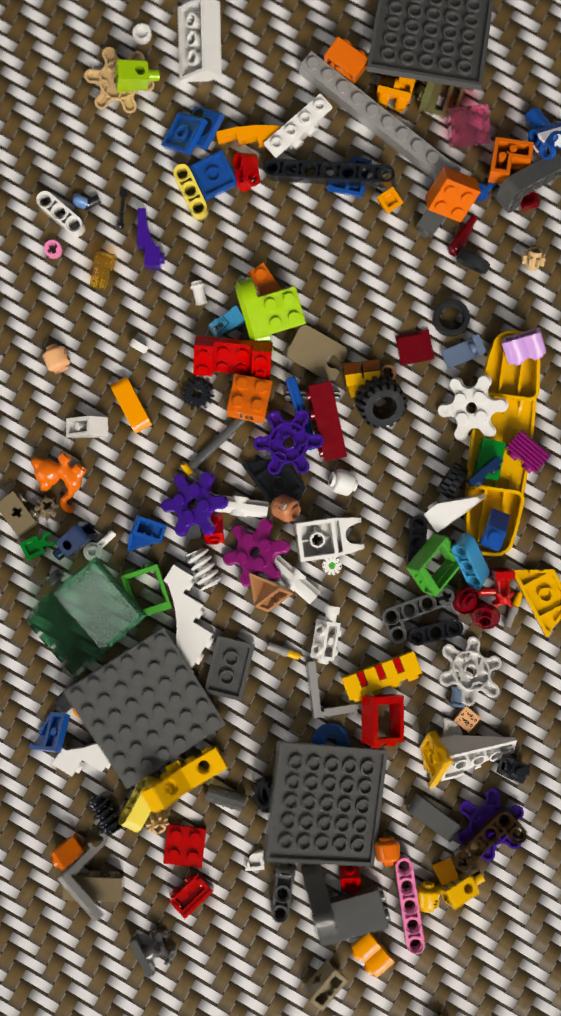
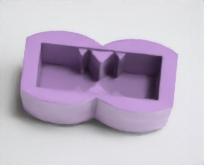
M540 328L531 329L502 339L508 364L520 365L526 359L532 358V360H537L546 354V347Z

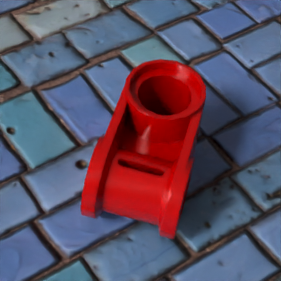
M236 153L233 159L236 185L239 190L247 192L251 187L257 186L260 182L258 157L256 154Z

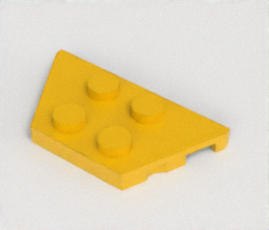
M554 569L514 570L515 581L544 636L548 637L555 625L561 620V581Z
M436 731L427 733L420 745L424 770L429 771L431 777L430 782H427L428 788L437 786L453 762V758Z

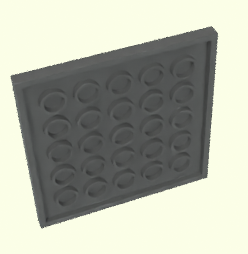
M378 0L366 71L481 91L494 0Z
M164 627L63 691L127 789L226 725Z
M278 741L263 860L265 862L374 867L375 843L378 837L388 750Z

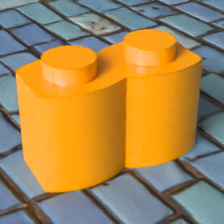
M373 933L361 935L351 944V954L357 961L361 959L365 965L363 967L370 976L374 975L378 978L394 963V958Z

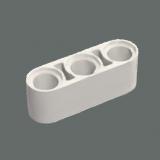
M42 191L37 195L36 201L42 211L74 237L84 234L85 225L80 217L48 191ZM51 199L48 205H42L43 200ZM59 211H65L63 217H56ZM79 223L78 229H71L72 224Z

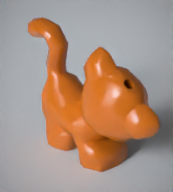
M61 451L58 456L59 463L50 458H33L31 464L34 468L35 477L39 482L40 490L42 492L48 491L52 485H55L59 479H62L68 491L59 498L60 507L65 512L73 513L74 507L68 505L67 501L80 489L82 477L87 469L78 462L74 466L70 465L72 457L64 451Z

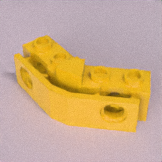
M211 745L201 750L202 753L199 755H192L185 759V763H182L180 758L165 766L167 771L160 775V779H155L147 784L148 787L141 791L153 813L167 808L191 789L228 768V764L217 745L214 747ZM206 760L209 763V767L203 768L199 762Z

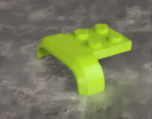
M252 276L238 280L234 287L251 341L271 343L270 334L306 324L296 286L257 296Z

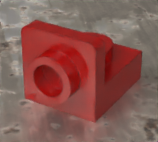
M340 865L341 892L361 891L359 866Z

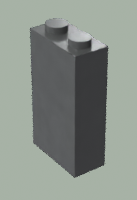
M377 884L362 888L361 891L330 897L338 934L319 939L321 947L389 928L387 921L391 920L388 908H383L382 902L386 900L383 890H378Z

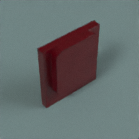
M429 329L395 336L401 366L435 359Z

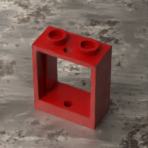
M391 693L362 696V743L370 744L371 748H380L381 744L396 746V743L404 742V695ZM389 704V736L378 737V705Z

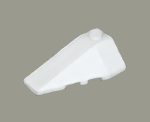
M465 735L441 737L443 744L453 758L452 764L441 778V781L465 775V770L472 767L476 770L488 760L494 762L501 759L503 754L510 755L514 753L517 739L515 737Z

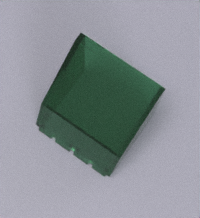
M96 556L40 600L26 621L36 634L41 630L44 631L39 638L48 648L54 644L57 646L51 652L61 663L68 659L69 662L64 667L72 676L77 678L140 623L147 614Z

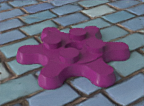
M264 518L259 522L255 532H248L240 524L232 529L233 536L238 540V546L236 550L224 554L223 562L228 566L238 564L242 567L243 572L240 577V583L244 587L251 586L249 573L254 575L264 573L271 581H277L281 577V571L275 565V558L279 554L287 553L290 550V543L285 539L274 541L271 538L270 532L273 523L268 518ZM258 547L260 553L254 558L251 550Z

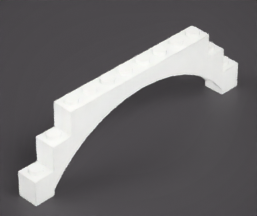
M174 564L164 582L168 584L174 602L177 625L176 647L192 670L195 663L199 665L203 659L204 654H202L204 648L207 647L209 649L214 641L212 637L213 632L194 621L195 619L199 620L205 611L202 609L204 604L185 593L186 590L190 591L195 583L193 581L194 576ZM96 742L70 748L65 745L52 764L70 776H73L75 772L80 773L85 764L82 761H85L101 772L105 767L109 769L111 766Z

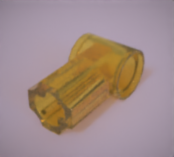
M100 250L96 251L90 287L106 291L110 273L114 270L116 263L115 254Z

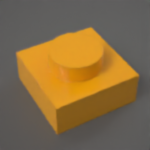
M393 187L377 197V201L386 214H389L403 204L402 199Z

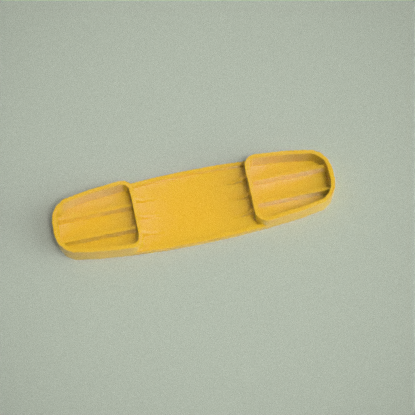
M508 330L500 333L492 341L485 361L483 374L489 375L492 379L488 389L489 395L494 399L505 398L509 404L506 411L495 412L491 416V422L496 428V435L492 438H486L477 428L471 431L467 470L469 471L466 475V480L473 475L480 439L486 438L506 443L499 479L485 478L486 481L479 487L476 485L470 487L467 483L465 484V497L478 494L486 495L482 501L464 514V533L474 537L482 555L501 556L512 548L525 502L524 491L528 472L521 467L522 463L518 459L514 461L506 454L508 452L506 447L521 430L533 439L536 399L540 388V359H526L520 365L508 364L502 345L503 338L522 333L523 331ZM491 508L510 515L507 533L500 551H494L478 544Z

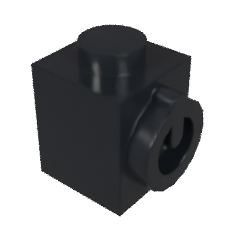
M503 754L496 772L507 779L524 784V781L530 776V766L516 758Z

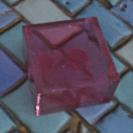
M488 104L446 108L449 148L491 144Z

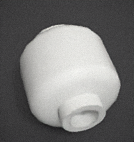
M337 469L330 474L328 486H330L332 492L348 496L352 491H356L358 480H356L353 472Z

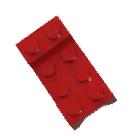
M196 335L193 375L212 377L213 372L251 375V377L270 380L273 343Z

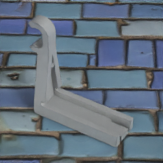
M313 660L305 661L312 717L319 718L353 713L357 717L359 715L357 710L362 707V703L322 707L321 710L316 662Z
M101 831L98 832V836L102 839L101 843L96 847L92 843H86L88 850L57 878L93 921L99 920L104 913L71 876L75 875L107 843V836L105 833L101 834Z

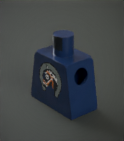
M88 521L77 523L56 541L58 548L53 551V555L59 561L65 556H74L99 535Z

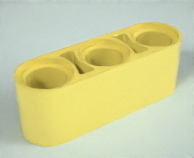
M179 164L174 168L173 172L175 181L193 218L202 220L208 214L204 197L190 168L185 164ZM180 172L188 174L185 178L178 177ZM194 189L196 192L190 196L186 194V191ZM196 206L204 207L203 211L199 213L195 212L194 208Z
M148 775L137 783L119 817L120 825L134 832H139L142 829L151 809L141 791L148 787L147 784L157 778Z

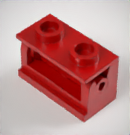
M199 871L195 874L190 873L184 879L185 883L180 888L178 886L174 888L169 894L171 896L169 903L173 902V907L184 919L210 896L214 890V887Z

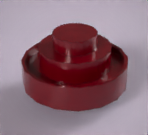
M462 586L455 592L452 605L460 614H469L477 606L478 592L470 586Z
M479 604L472 611V621L482 629H492L500 622V612L491 604Z

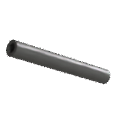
M235 418L188 465L195 471L247 420Z

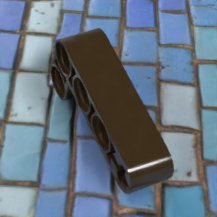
M498 808L453 851L452 861L458 870H467L504 833L514 843L520 844L527 839V831L507 809ZM501 815H508L506 822H499ZM488 828L494 829V833L491 836H485V831ZM515 829H521V834L518 837L512 835ZM479 842V848L472 850V843ZM459 857L464 858L465 861H464V862L459 861L458 858H459Z

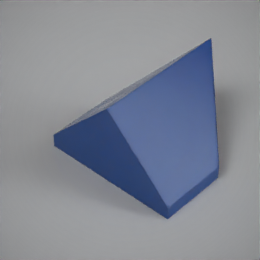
M136 515L130 532L127 552L161 543L167 525Z

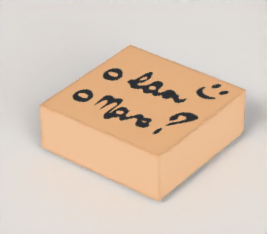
M465 705V708H462L453 720L469 733L481 718Z

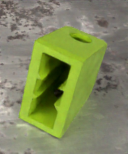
M117 60L115 69L116 92L148 89L149 81L160 80L159 69H148L147 61Z

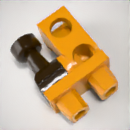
M384 74L380 78L376 93L377 103L383 108H387L388 100L396 101L394 110L404 112L407 104L409 105L416 80L403 77L396 78Z

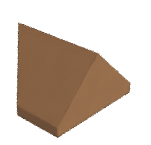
M249 573L253 602L256 608L270 612L294 594L293 590Z

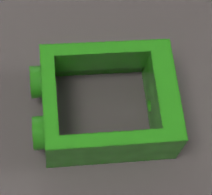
M433 534L406 566L422 592L437 597L460 568L452 553L453 546L451 540L445 535ZM440 551L445 561L431 577L425 566Z
M154 562L142 565L143 569L138 571L135 568L124 571L125 575L121 576L135 620L173 608L160 565H154ZM155 570L165 602L139 611L129 579Z

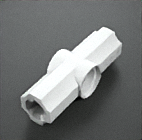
M226 496L229 501L228 506L225 509L214 510L216 512L230 513L229 515L267 518L269 502L250 500L247 497Z
M280 555L275 558V565L281 571V581L311 604L320 594V591L306 580V577L294 566L292 567Z

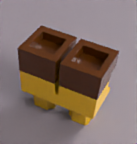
M379 359L362 361L361 365L360 362L342 365L345 387L348 389L350 398H357L355 394L357 391H360L359 386L361 384L364 385L365 380L369 379L370 381L373 376L380 377Z

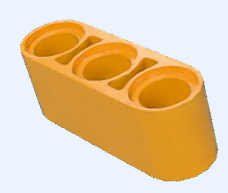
M126 376L110 384L134 433L136 434L151 426L152 423L128 377Z

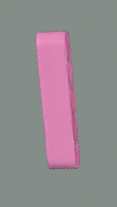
M401 854L400 859L394 862L405 942L411 953L419 954L423 951L425 944L414 870L410 858L405 854ZM406 861L408 866L405 869H401L398 867L400 862ZM406 880L411 882L408 888L401 886L402 882ZM407 900L415 902L411 907L404 906ZM411 919L417 921L416 925L413 927L407 925L408 921ZM413 939L420 940L416 946L410 945V942Z

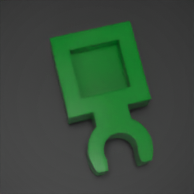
M52 532L44 533L42 539L35 535L20 543L28 561L46 553L45 546L51 547L56 544V541L51 543L47 541V537L52 535Z

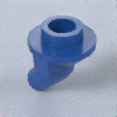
M478 182L481 193L476 201L481 202L487 199L490 195L489 191L496 185L495 183L487 182L483 184Z

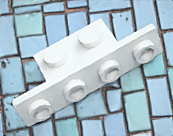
M319 94L264 142V146L275 158L286 149L289 151L297 150L304 143L303 140L306 137H312L318 131L319 120L332 110V105L322 94Z

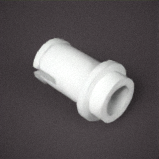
M202 280L191 282L190 289L193 290L196 306L208 303L204 291L205 284L202 283Z

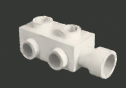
M325 605V620H316L310 654L311 658L318 659L317 663L329 664V661H334L335 656L338 654V638L342 633L341 623L336 622L337 615L340 613V607Z

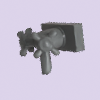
M151 929L149 937H155V941L146 946L142 944L138 935L130 939L129 945L147 978L155 975L156 968L152 962L153 959L160 957L162 954L166 957L164 965H168L169 961L174 957L177 946L173 944L171 950H169L162 941V937L167 938V929Z

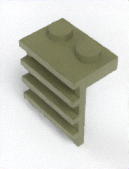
M424 81L427 85L425 90L421 89L418 101H421L418 111L423 110L431 115L435 114L440 116V118H447L452 122L462 123L463 118L456 115L465 89L473 91V89L460 87L461 90L452 115L445 112L454 86H450L443 109L439 111L435 109L443 84Z

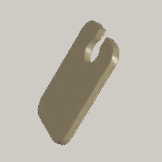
M302 325L298 328L287 349V357L291 361L328 381L334 380L339 370L330 368L327 365V358L334 355L339 361L344 362L348 354L346 347L308 325Z

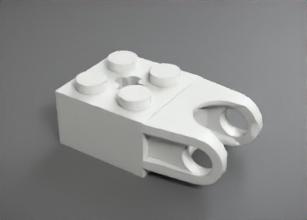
M329 517L293 522L298 560L305 562L333 558L364 549L365 545L363 543H350L346 539V530L350 526L360 523L361 518ZM316 534L318 537H320V540L317 541V544H315V542H312V538H314V535Z

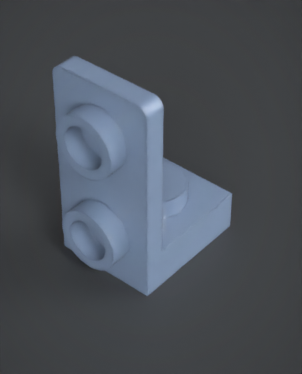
M477 334L465 342L443 350L441 354L447 368L450 369L482 356L486 349L480 335Z

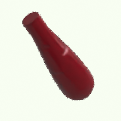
M471 215L466 224L451 240L447 248L451 256L456 257L460 250H464L473 226L478 219L477 216Z

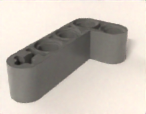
M556 152L553 159L544 160L542 158L506 178L500 185L495 197L496 201L507 213L514 211L520 205L524 196L561 176L560 155Z
M443 588L437 595V598L443 595V591L449 594L447 601L443 599L437 600L438 605H436V600L432 595L425 593L385 608L382 611L381 617L389 639L394 643H402L407 636L403 621L450 605L455 598L453 591L449 588ZM428 597L432 602L431 606L424 608L422 600ZM407 604H411L414 609L410 615L404 613V607ZM388 611L395 612L396 617L393 621H387L386 613ZM395 629L402 631L401 638L394 639L392 637Z
M321 864L301 866L312 910V919L319 939L338 934Z

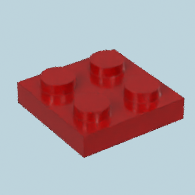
M169 823L163 864L202 868L207 828Z

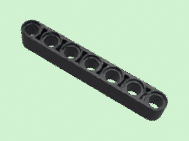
M274 158L266 160L263 165L267 178L270 181L390 188L396 181L395 171L389 165ZM277 167L276 172H268L270 168ZM290 168L296 169L293 174H288L287 171ZM309 169L315 170L312 175H307L306 172ZM328 170L334 171V174L331 176L325 175ZM347 171L353 172L351 177L344 176ZM367 172L372 174L368 179L363 177ZM387 173L392 175L388 180L382 178Z

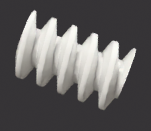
M208 548L199 549L185 556L192 557L188 564H195L191 570L198 571L194 577L201 578L197 582L198 585H204L201 591L218 584L222 579L221 576H214L218 569H211L215 562H208L212 558L211 555L205 556L209 551Z

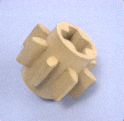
M530 247L528 252L523 251L521 260L522 264H525L524 267L532 271L538 270L539 266L544 267L546 258L545 254H542L543 250L538 247Z
M151 811L145 822L147 831L151 830L154 834L164 832L166 826L169 825L166 812L161 813V811L156 813Z

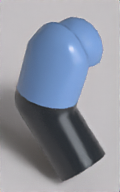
M79 193L72 196L73 204L83 210H89L102 203L97 194L89 199L81 196Z

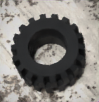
M380 375L377 378L373 376L372 380L369 381L367 379L364 385L361 384L359 386L360 391H357L355 394L357 396L355 398L356 408L369 426L373 425L377 429L381 426L382 429H385L388 425L390 427L394 426V422L398 423L400 417H404V410H407V398L398 383L391 377L387 376L385 378L384 375ZM389 397L384 405L373 407L378 399Z

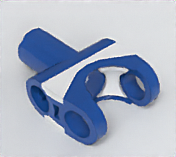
M534 107L525 115L526 121L533 128L528 133V141L534 142L533 149L544 160L553 159L556 155V147L561 150V121L551 124L538 107ZM547 147L550 150V155L547 154Z

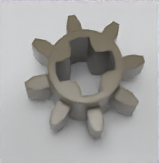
M45 495L42 501L37 499L36 504L39 506H36L34 511H38V518L44 517L48 521L50 515L52 517L56 516L57 513L54 510L58 509L59 505H55V498L49 499Z

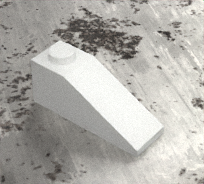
M478 494L448 499L440 503L435 501L427 507L429 511L424 516L434 530L439 533L482 501L486 495Z

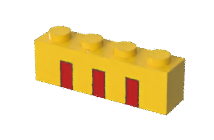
M411 650L342 676L341 679L349 700L357 702L362 700V696L372 693V695L383 692L382 688L390 686V688L401 685L400 681L406 679L413 681L419 678L418 675L422 671L414 651Z

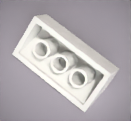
M191 0L179 6L180 82H207L221 77L220 1Z

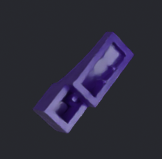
M138 208L137 247L139 251H145L144 266L148 270H161L162 264H165V252H162L161 248L156 246L151 238L146 208Z

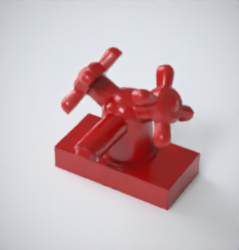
M489 568L490 576L495 579V587L482 588L478 591V594L495 595V599L492 601L495 607H499L501 604L513 607L510 598L514 596V592L510 591V579H515V571L510 568Z

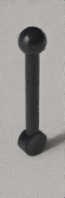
M125 190L120 192L121 207L119 222L117 223L118 229L124 228L125 198L128 196Z

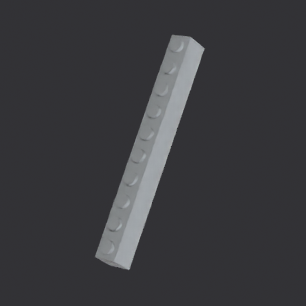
M312 51L299 65V74L434 181L444 166L460 172L461 169Z

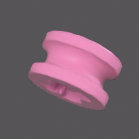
M49 240L44 245V251L49 258L56 259L62 254V247L56 240ZM51 245H53L54 247L56 245L58 246L56 248L57 252L54 254L53 252L49 253V251L51 250Z

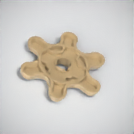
M106 47L102 51V56L105 60L104 67L100 70L88 69L84 74V78L88 83L98 84L101 88L100 94L95 98V106L98 109H105L110 102L119 101L126 113H134L137 109L134 95L138 91L116 92L115 69L117 60L121 59L117 57L114 48ZM135 51L126 60L144 61V55L140 51ZM149 81L148 89L140 91H152L155 86L154 81Z

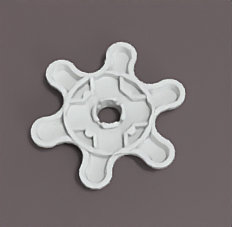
M487 374L480 375L477 383L472 387L466 386L459 377L452 378L449 382V387L454 392V400L451 403L440 404L437 409L441 417L451 416L456 419L457 427L454 430V437L459 441L465 440L468 437L469 431L474 428L479 429L486 438L494 437L496 435V428L491 422V416L495 412H504L508 408L509 404L505 398L494 399L489 395L488 389L492 379ZM470 402L477 405L475 413H470L467 409Z
M473 636L467 639L464 651H458L451 644L443 647L442 655L450 662V670L443 672L439 678L440 683L444 686L457 685L458 689L462 692L461 701L466 706H471L475 703L477 691H483L492 698L497 697L500 693L499 687L492 682L490 675L492 671L501 668L502 662L497 656L483 657L479 651L480 641ZM467 667L473 670V676L465 673Z

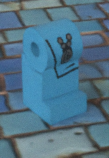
M236 305L223 316L210 323L208 328L214 337L221 338L244 325L245 320Z

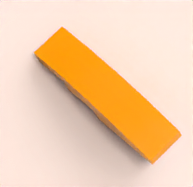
M250 125L233 127L217 131L216 138L218 145L237 140L238 146L257 141L258 147L262 148L265 147L264 142L282 126Z

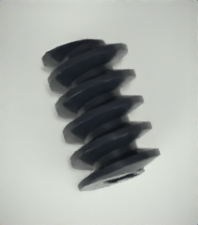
M105 791L90 799L86 806H93L89 811L90 813H97L93 820L100 819L97 827H104L100 833H107V836L124 826L117 824L120 816L114 817L117 810H110L114 804L112 802L107 803L110 797L103 796L106 793Z

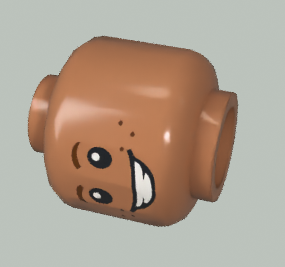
M286 494L279 495L271 503L274 517L284 522L296 520L301 511L299 502Z

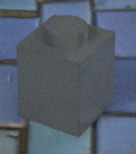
M427 209L415 229L418 230L417 232L422 237H429L431 239L444 221L445 216Z

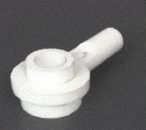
M111 529L99 542L88 543L83 550L85 558L89 561L99 560L103 553V547L116 536V533Z

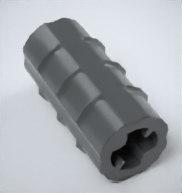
M210 784L205 801L242 812L247 795L229 790V788L220 787V785Z

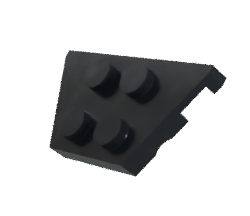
M271 459L242 464L270 505L274 498L282 494H286L299 501L306 488L288 463L283 465L281 472L277 475L268 472L267 466Z

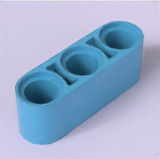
M464 533L460 535L452 547V553L468 585L472 588L480 589L490 575V570L474 537Z

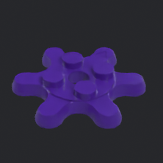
M299 410L291 421L283 420L281 414L277 411H272L268 414L267 419L271 424L272 431L268 436L257 437L254 440V447L257 450H268L271 453L272 459L267 466L270 474H279L283 465L287 463L293 464L296 471L300 474H305L309 471L310 465L305 458V454L310 448H320L324 443V439L319 434L312 435L306 432L305 425L310 418L306 410ZM291 437L294 440V445L287 448L285 440Z
M204 472L197 483H191L187 475L183 473L175 476L174 482L178 487V493L173 499L162 501L161 508L166 513L175 512L178 515V522L174 528L176 535L180 537L187 535L192 525L200 526L205 535L214 533L215 524L211 520V514L216 509H225L229 501L224 495L215 496L212 494L211 486L215 480L212 472ZM196 498L198 504L192 509L190 508L191 499Z
M491 788L486 792L485 803L481 806H475L470 801H463L460 804V812L469 818V826L458 832L457 840L459 843L464 842L495 810L502 808L499 803L500 793L497 789ZM514 805L507 809L517 820L524 816V810L519 805ZM501 815L499 822H506L508 815ZM487 829L485 836H491L494 833V829ZM504 833L481 857L485 861H492L495 858V848L499 844L503 843L512 849H517L522 843H514Z

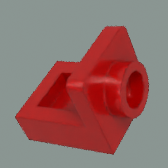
M211 514V520L215 524V531L211 535L204 534L205 542L212 545L224 543L223 514Z

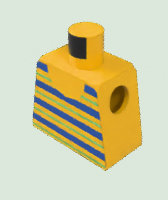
M463 871L458 874V879L443 886L441 883L436 885L440 889L444 902L455 910L478 895L480 892L477 886L485 881L480 871L472 875Z

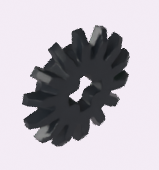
M194 377L193 383L188 379L187 381L190 385L183 384L182 387L186 388V391H180V394H185L181 401L187 400L185 406L187 407L191 404V410H194V407L197 406L198 411H201L200 406L202 405L207 409L208 407L205 403L212 404L209 397H214L215 394H210V391L214 390V388H208L207 386L210 382L208 381L204 384V378L197 382V377ZM194 389L202 390L200 399L192 397Z

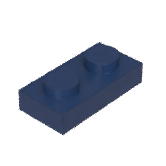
M494 456L466 480V483L470 487L475 485L479 487L486 481L485 476L489 473L494 474L501 468L500 464L503 460L499 456Z

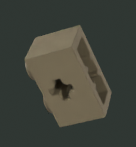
M12 491L0 500V513L16 535L22 536L39 523L37 520L38 514L33 508L29 509L26 505L27 499L21 492L18 494ZM16 509H22L20 512L22 516L15 515L17 513Z
M326 960L301 990L312 1004L323 1011L348 980L339 968L329 960Z

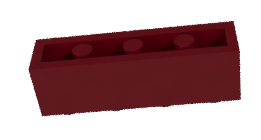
M331 380L308 385L309 390L305 391L307 400L312 401L313 408L310 409L311 419L316 420L317 427L314 428V433L321 435L324 439L323 445L318 448L320 458L324 457V461L347 457Z

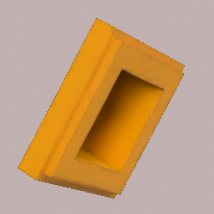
M450 857L432 865L442 886L459 878Z

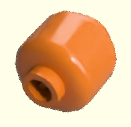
M394 836L379 837V840L375 843L376 860L383 863V866L395 865L394 862L400 859V843L394 839Z

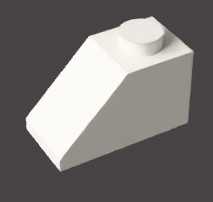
M82 416L66 418V438H98L108 436V417Z

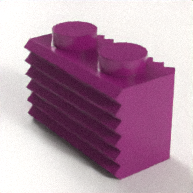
M522 430L506 447L508 451L506 454L514 461L518 459L522 463L521 467L529 474L531 471L535 474L551 456Z

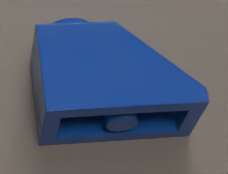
M491 508L478 544L494 551H500L507 533L510 515Z

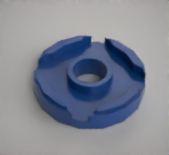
M336 723L321 725L312 736V744H325L327 738L333 737L336 739V745L338 746L350 745L348 733L342 726Z

